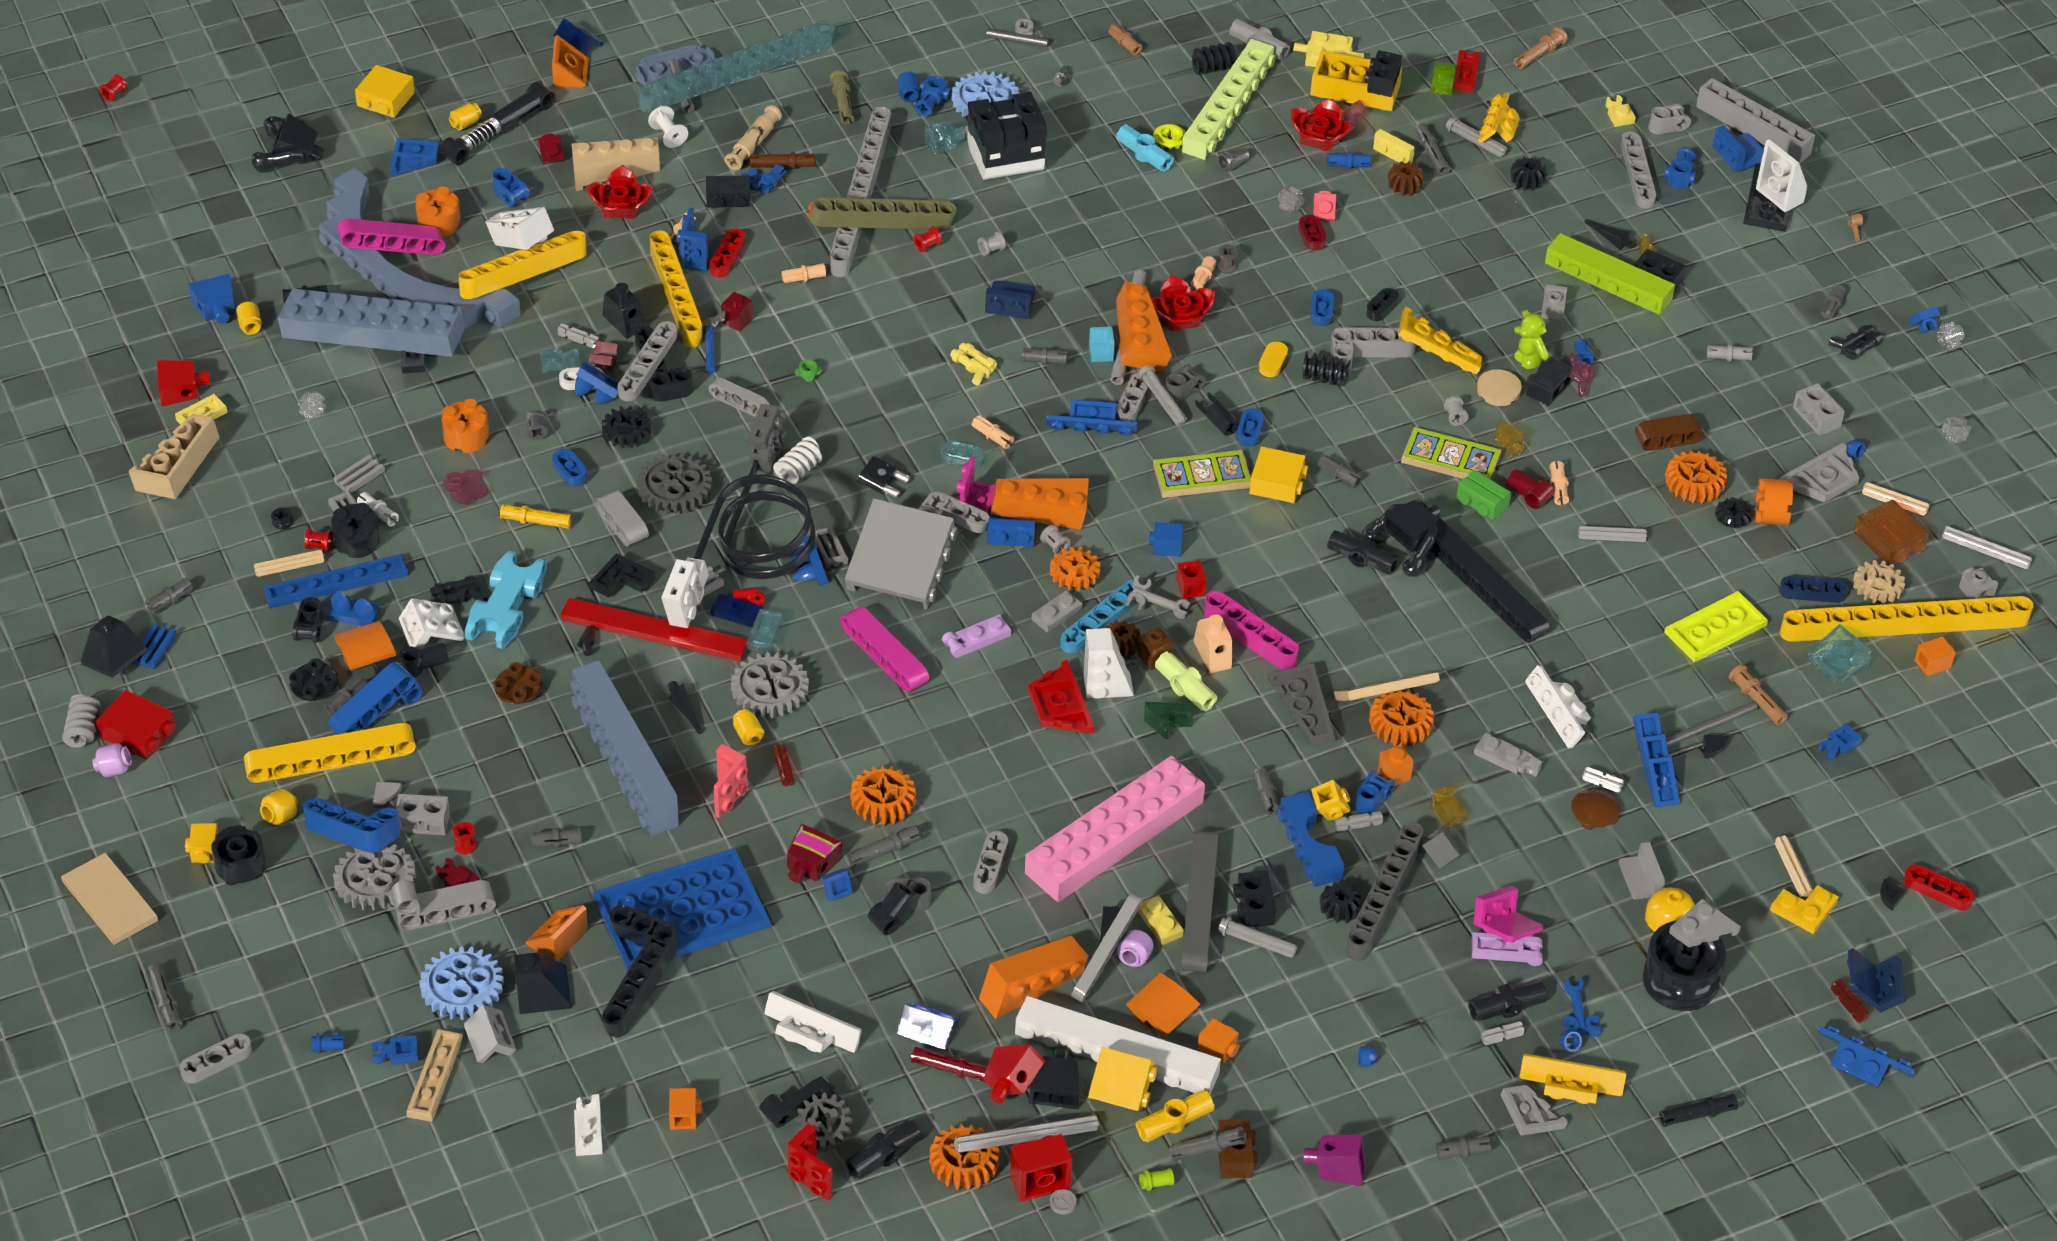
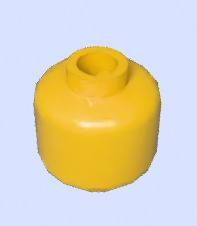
M278 789L262 799L260 807L261 816L268 823L281 825L296 816L298 811L297 798L285 789Z

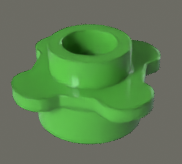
M803 360L799 364V368L795 369V375L801 376L808 382L813 381L814 377L822 372V369L817 367V363L813 360Z

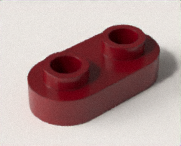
M1314 215L1302 216L1299 219L1298 230L1305 246L1311 250L1323 249L1326 245L1327 236L1319 218Z

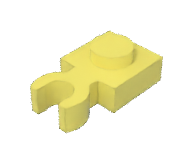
M1617 95L1616 101H1612L1610 97L1606 99L1607 114L1615 127L1634 124L1636 118L1628 104L1622 105L1623 99L1620 95Z

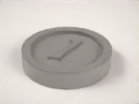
M1057 1190L1050 1197V1207L1058 1214H1069L1076 1207V1196L1069 1190Z

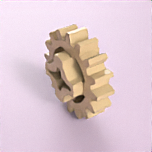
M1873 560L1872 565L1864 562L1863 567L1858 566L1853 578V588L1858 589V595H1865L1864 600L1871 598L1873 604L1879 600L1884 605L1886 600L1893 603L1895 598H1900L1905 586V577L1900 576L1901 570H1893V564L1886 566L1885 561L1878 564L1876 560Z

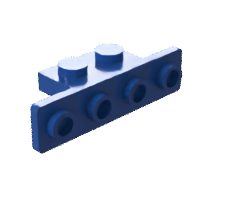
M1071 399L1070 417L1047 415L1046 425L1051 426L1054 430L1073 428L1074 431L1085 432L1088 429L1096 430L1097 433L1107 434L1109 431L1125 436L1137 433V422L1115 420L1116 403Z
M1827 1025L1826 1028L1819 1026L1817 1030L1819 1035L1839 1043L1830 1066L1877 1088L1888 1067L1911 1078L1915 1076V1070L1911 1068L1912 1064L1898 1058L1897 1061H1894L1887 1057V1052L1877 1047H1874L1873 1050L1864 1047L1865 1042L1853 1036L1847 1039L1840 1035V1030Z

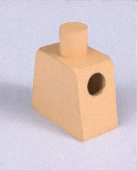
M1212 615L1209 618L1199 620L1194 643L1209 674L1231 669L1232 638L1224 624L1223 618L1220 615Z

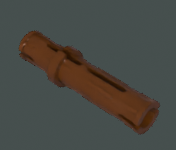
M815 153L750 154V167L773 168L775 165L791 167V169H796V167H815Z

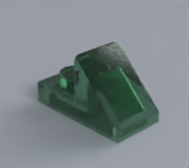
M1145 702L1144 721L1164 739L1168 740L1169 726L1192 727L1194 704Z

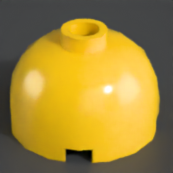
M1675 887L1662 888L1652 894L1646 905L1645 920L1647 925L1655 932L1663 924L1679 920L1695 904L1691 896L1684 890Z

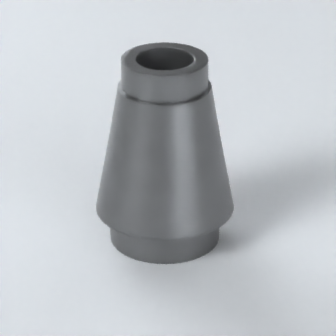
M1245 148L1224 150L1217 157L1218 166L1222 170L1231 171L1249 159V152Z

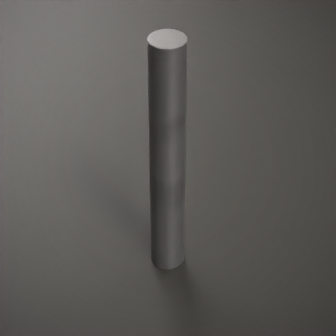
M994 29L987 30V37L1045 47L1048 46L1049 42L1048 38Z

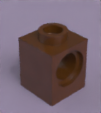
M1159 627L1139 636L1138 656L1150 670L1156 668L1155 662L1159 659L1160 655L1166 651L1171 653L1172 641Z

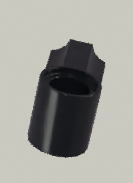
M896 882L885 899L870 909L868 919L883 935L892 934L898 929L901 923L899 917L913 899L914 893L902 883Z

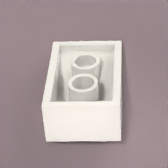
M1768 139L1764 147L1756 189L1784 212H1787L1804 203L1807 184L1799 162Z

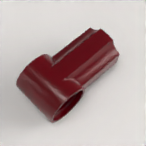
M1514 469L1506 480V486L1522 495L1526 504L1532 509L1540 508L1554 495V490L1550 483L1545 480L1537 482L1517 469Z

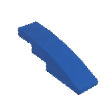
M1659 714L1635 715L1633 723L1637 743L1655 808L1679 805L1680 801L1672 756L1668 755L1665 734L1662 735Z

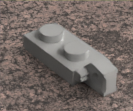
M1488 733L1484 734L1474 749L1476 756L1515 774L1526 772L1537 777L1541 771L1542 761L1533 757L1529 752Z

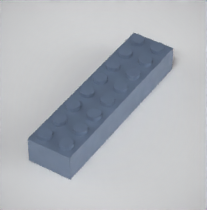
M302 289L291 290L278 317L282 338L395 351L404 350L406 352L449 357L453 356L466 327L462 307Z
M598 660L572 669L573 680H570V685L574 696L571 697L573 706L576 710H580L584 726H589L591 729L592 740L600 745L601 755L604 760L608 759L612 775L618 777L622 793H627L629 796L632 810H637L642 828H647L650 835L654 836L679 827L677 794L600 661Z

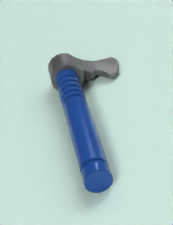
M722 311L717 316L707 317L703 320L706 372L709 374L715 372L714 331L718 322L725 320V311Z

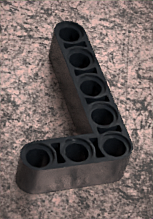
M617 905L610 911L609 918L616 935L642 945L643 948L602 1014L607 1032L616 1038L624 1036L629 1031L680 946L676 929L672 924L626 905ZM620 1019L618 1022L612 1023L614 1020Z

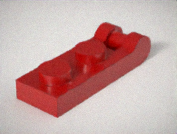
M1459 49L1453 90L1474 92L1480 52L1468 53L1466 50Z

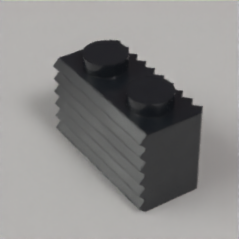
M749 175L706 176L707 207H749Z
M1551 356L1548 361H1543L1540 364L1536 374L1532 373L1529 375L1526 381L1527 396L1549 406L1573 381L1575 368Z

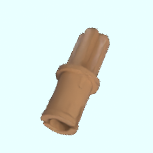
M1112 24L1108 33L1118 41L1119 46H1124L1134 56L1142 51V45L1132 38L1131 33L1125 32L1118 25Z

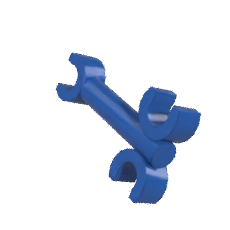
M1566 978L1564 991L1571 995L1575 1017H1563L1562 1025L1572 1027L1565 1028V1032L1575 1031L1579 1034L1587 1033L1593 1037L1599 1036L1601 1027L1592 1026L1598 1025L1599 1016L1591 1015L1585 1019L1581 998L1584 980L1579 978L1577 986H1572L1569 983V978Z

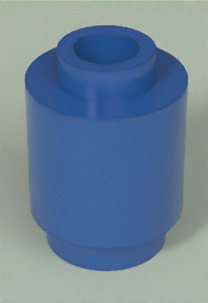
M913 72L901 73L897 78L899 95L905 102H914L920 95L918 77Z

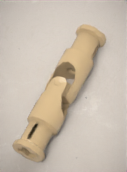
M767 106L764 114L753 122L745 135L734 145L733 151L725 156V163L729 168L739 170L743 165V161L749 159L750 154L754 153L755 147L759 146L772 131L773 125L781 120L782 113L776 106Z

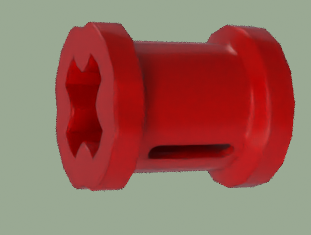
M115 74L108 83L99 86V92L104 99L111 102L118 93L126 91L128 87L126 81L120 75Z
M932 226L925 233L915 234L913 241L920 252H925L928 247L934 244L940 245L942 237L939 230Z
M308 528L304 538L305 549L312 547L329 552L332 547V531L323 533L315 532Z
M468 822L457 823L453 827V834L456 839L454 849L462 855L471 854L476 849V840L473 838L475 835L474 826Z

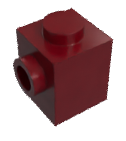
M733 292L721 304V312H726L725 320L722 324L741 332L753 319L752 300L746 296Z

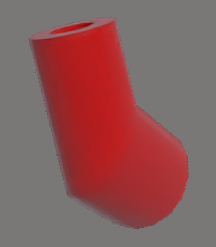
M756 588L733 590L734 601H747L754 607H761L766 602L764 594Z

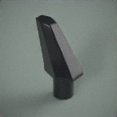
M592 625L586 627L577 643V646L583 650L585 656L593 654L592 646L595 642V626Z

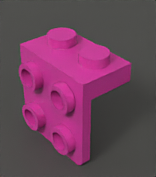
M970 457L968 464L964 463L963 480H958L956 492L960 493L957 499L989 515L995 485L974 481L975 457Z
M1508 886L1476 897L1474 925L1482 928L1484 932L1495 934L1505 942H1516L1518 939L1531 937L1543 931L1542 924L1516 912L1517 888Z

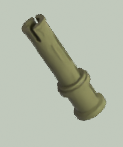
M835 70L830 74V82L833 84L832 92L837 97L841 123L848 125L851 124V121H854L849 99L851 88L847 83L849 77L846 71Z

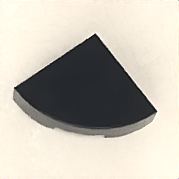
M1704 735V758H1713L1716 754L1725 750L1728 736Z
M1885 878L1881 885L1880 897L1885 906L1893 911L1905 896L1906 890Z

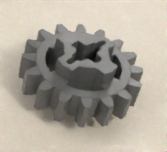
M823 1093L822 1099L812 1095L813 1102L810 1103L805 1100L803 1102L806 1108H798L797 1110L801 1116L795 1119L796 1125L800 1126L797 1128V1132L809 1123L816 1128V1135L824 1136H816L817 1145H821L822 1151H825L829 1144L835 1149L836 1141L844 1143L843 1135L851 1134L850 1128L847 1127L853 1125V1120L849 1117L852 1115L851 1110L846 1108L847 1105L844 1100L838 1102L837 1095L835 1094L831 1099H828L826 1093ZM821 1115H823L824 1119L827 1120V1129L825 1128L824 1124L822 1125Z

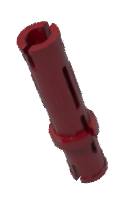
M919 1047L913 1049L911 1063L956 1074L959 1078L967 1077L985 1082L983 1077L988 1067L986 1065L973 1063L965 1057L961 1059Z

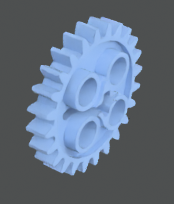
M984 71L983 75H980L978 72H975V76L967 74V79L961 77L960 82H955V87L952 88L953 107H956V112H962V117L968 115L969 101L988 99L990 102L1011 99V94L1020 92H1018V87H1015L1014 81L1009 82V77L1003 79L1002 74L995 76V73L992 72L990 75H987V72Z
M460 946L459 952H455L450 948V954L446 955L441 951L440 959L432 957V965L425 964V972H421V980L419 981L421 996L425 998L426 1006L431 1005L432 1012L440 1009L441 1017L448 1012L450 1013V1019L459 1014L461 1020H464L465 1014L469 1013L471 1017L482 1005L493 1008L492 1001L498 1002V994L503 993L504 979L502 968H499L497 960L492 961L491 954L484 956L482 949L474 953L473 947H470L468 952H464L463 946Z

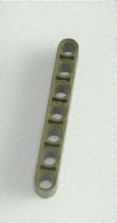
M820 197L816 198L813 202L809 221L819 227L929 229L934 226L937 229L944 230L950 228L956 213V206L952 202L945 200Z

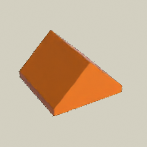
M558 35L554 38L553 86L585 87L589 58Z
M579 905L557 910L525 943L535 951L558 961L588 931L585 906Z

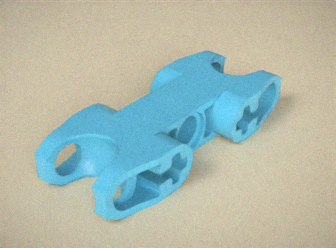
M510 550L496 563L490 576V587L495 589L488 602L478 599L474 602L465 629L467 640H475L482 632L494 631L496 633L497 648L503 649L517 635L523 622V612L519 611L518 608L524 597L527 596L535 599L542 589L547 570L546 559L539 558L531 566L519 567L516 565L517 552Z

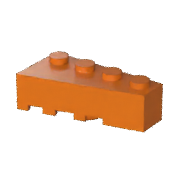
M1125 281L1116 298L1121 365L1140 369L1149 365L1154 367L1156 372L1163 373L1172 354L1146 285Z
M1089 478L997 479L992 495L990 514L1081 530L1087 509Z
M1068 936L992 962L989 965L979 1000L993 1017L998 1019L1022 1006L1027 996L1037 998L1081 975L1085 969L1088 954L1072 936Z

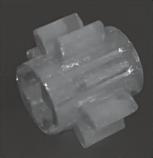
M1292 185L1290 188H1283L1278 195V201L1281 202L1279 207L1289 213H1292L1293 210L1299 211L1305 200L1301 196L1303 191Z
M1948 322L1939 326L1941 331L1937 332L1936 338L1940 346H1946L1947 350L1961 346L1960 341L1964 339V331L1960 325Z
M312 391V393L305 392L298 400L297 405L301 407L298 412L305 418L311 419L312 416L318 418L326 408V405L322 402L325 397L317 391Z
M1955 415L1951 418H1946L1941 432L1946 433L1945 439L1949 442L1959 443L1962 440H1967L1971 426L1967 425V419Z

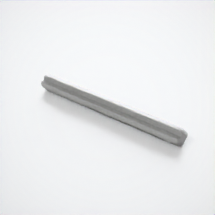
M1095 1115L965 1135L956 1137L953 1145L956 1152H965L1038 1140L1047 1135L1062 1133L1065 1136L1096 1131L1099 1121Z

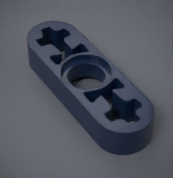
M1786 576L1781 580L1779 593L1786 599L1841 603L1846 600L1849 587L1844 581L1837 579ZM1808 587H1816L1820 591L1812 592Z

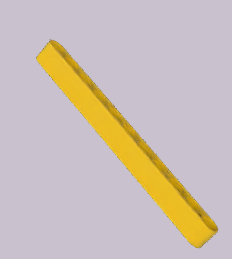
M2025 596L1790 610L1783 616L1780 636L1786 641L1795 642L2018 628L2028 624L2033 609V602Z

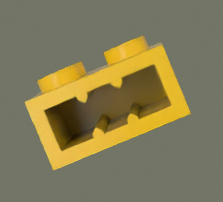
M378 65L374 66L355 89L357 106L393 118L415 93L413 76Z
M1261 447L1251 476L1249 494L1294 503L1296 495H1301L1303 481L1301 479H1306L1308 466L1305 465V455Z
M1101 1047L1088 1098L1142 1112L1143 1107L1147 1108L1151 1095L1150 1092H1147L1149 1084L1154 1082L1156 1078L1157 1067H1154L1155 1061Z

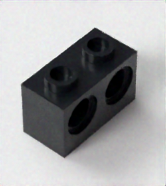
M1378 50L1376 57L1371 58L1369 66L1371 71H1367L1364 83L1368 84V93L1392 97L1401 72L1403 55Z
M1646 249L1635 263V267L1675 284L1674 291L1683 281L1686 265L1652 250Z
M1268 871L1238 873L1237 883L1233 884L1234 898H1239V903L1237 904L1238 917L1243 918L1244 925L1248 927L1274 925L1276 907Z

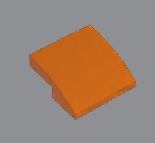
M380 621L334 635L336 644L342 651L344 661L350 670L396 656L390 638Z
M1159 973L1126 1004L1142 1023L1147 1020L1163 1038L1170 1034L1200 1005L1185 989L1162 973Z

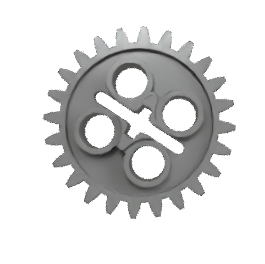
M766 652L765 657L757 653V659L754 660L748 657V663L741 661L740 668H735V674L731 675L732 697L737 699V705L743 704V709L751 708V712L754 714L760 712L762 718L766 713H769L771 718L774 717L776 712L783 716L784 710L792 713V706L799 708L800 702H805V695H808L809 678H807V671H803L802 664L796 665V659L788 661L787 654L783 658H779V652H776L774 657H771L769 652ZM771 689H774V697L776 699L773 698Z
M396 844L390 848L387 845L382 850L374 853H368L354 848L355 853L347 851L345 852L347 859L339 858L340 865H335L336 873H333L335 890L338 891L339 898L344 897V903L352 902L353 908L361 904L362 910L371 905L373 911L377 905H381L385 909L388 902L394 906L392 887L397 882L406 880L411 881L415 885L414 879L416 878L414 861H411V855H405L404 848L397 850Z

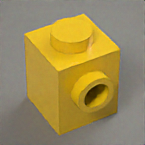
M217 823L191 824L190 838L185 839V851L190 853L191 863H214L211 845L213 840L215 841L218 837Z

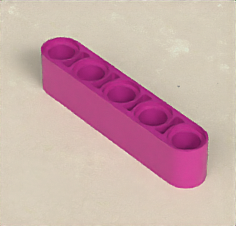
M344 219L337 225L342 244L349 248L438 255L445 249V242L440 229L434 226L359 219Z
M1212 591L1206 595L1205 618H1209L1212 615H1220L1230 636L1280 670L1297 667L1299 646L1295 641L1222 592Z
M859 606L840 617V623L844 631L904 691L910 692L929 681V674L924 665L865 607Z

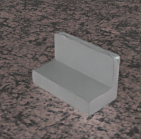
M1650 842L1640 843L1638 856L1619 859V866L1634 900L1649 898L1664 887L1665 879Z
M482 1005L464 1023L477 1062L484 1063L494 1052L511 1056L516 1051L502 1010Z

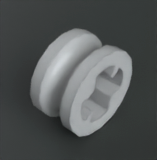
M1029 19L1018 20L1015 23V33L1032 36L1033 22Z

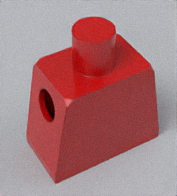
M157 360L161 407L194 400L198 397L197 386L210 385L209 371L195 373L194 362L191 360Z
M1031 1045L995 1047L983 1077L985 1083L992 1089L989 1098L997 1104H1003L1007 1095L1024 1093L1045 1060Z

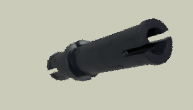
M1734 1093L1718 1098L1707 1097L1701 1102L1664 1111L1661 1110L1659 1111V1116L1663 1117H1659L1661 1125L1667 1127L1706 1116L1713 1118L1719 1113L1737 1110L1738 1105L1736 1103L1738 1101Z

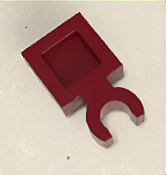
M450 858L445 859L446 869H442L438 865L435 866L437 876L444 879L445 886L447 887L480 880V877L463 864L456 868L453 860Z

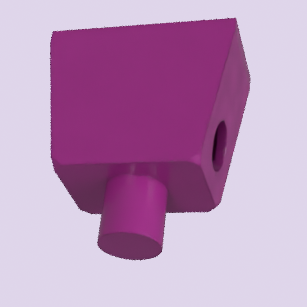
M1323 1135L1320 1137L1318 1149H1304L1303 1162L1305 1164L1318 1165L1319 1176L1322 1179L1362 1186L1366 1168L1362 1135Z

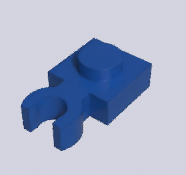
M1845 723L1828 734L1827 740L1820 743L1818 751L1830 750L1827 759L1832 760L1836 757L1838 751L1845 755L1859 746L1863 738Z
M416 1035L391 1037L390 1044L379 1041L372 1043L373 1052H381L373 1054V1063L380 1064L387 1059L392 1060V1065L418 1062Z

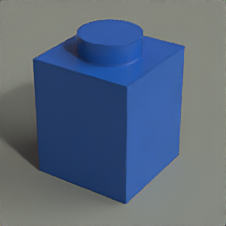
M1155 522V531H1150L1149 545H1154L1153 555L1181 557L1183 524Z

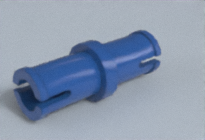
M1346 152V154L1327 153L1326 163L1328 167L1345 166L1346 169H1351V167L1370 168L1371 156L1370 154H1352V152Z

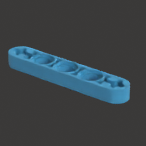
M1134 579L1126 581L1061 634V649L1071 654L1078 652L1085 646L1086 632L1081 630L1083 626H1089L1092 629L1105 628L1107 623L1113 624L1115 619L1118 620L1138 603L1135 600L1131 601L1129 606H1126V600L1130 594L1129 591L1133 592L1132 583ZM1114 601H1121L1124 605L1115 606L1112 603ZM1103 613L1108 615L1109 617L1106 619H1100L1097 617V615Z

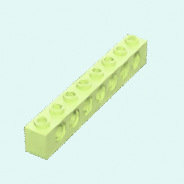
M1254 39L1249 41L1183 136V153L1206 160L1208 155L1215 151L1217 142L1223 139L1226 129L1232 126L1235 116H1239L1244 103H1248L1252 91L1255 92L1257 90L1259 81L1265 78L1268 68L1274 65L1276 58L1273 55L1274 46Z

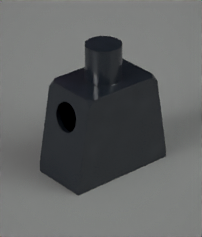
M618 283L615 288L604 294L603 317L626 339L634 336L637 328L645 326L641 302L629 291L626 283Z
M1057 1048L1053 1051V1057H1042L1045 1062L1031 1082L1029 1104L1078 1109L1080 1093L1078 1061L1068 1059L1069 1053L1067 1050Z

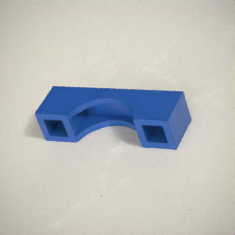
M1309 791L1281 798L1277 815L1279 821L1284 823L1288 840L1294 843L1296 857L1298 860H1302L1306 877L1311 879L1314 887L1333 883L1334 881H1341L1344 863L1336 847L1321 844L1315 841L1308 833V830L1316 825L1317 807Z

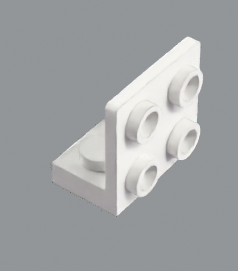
M411 598L399 617L409 646L418 649L423 648L428 643L430 636L463 641L465 638L453 606L447 603Z

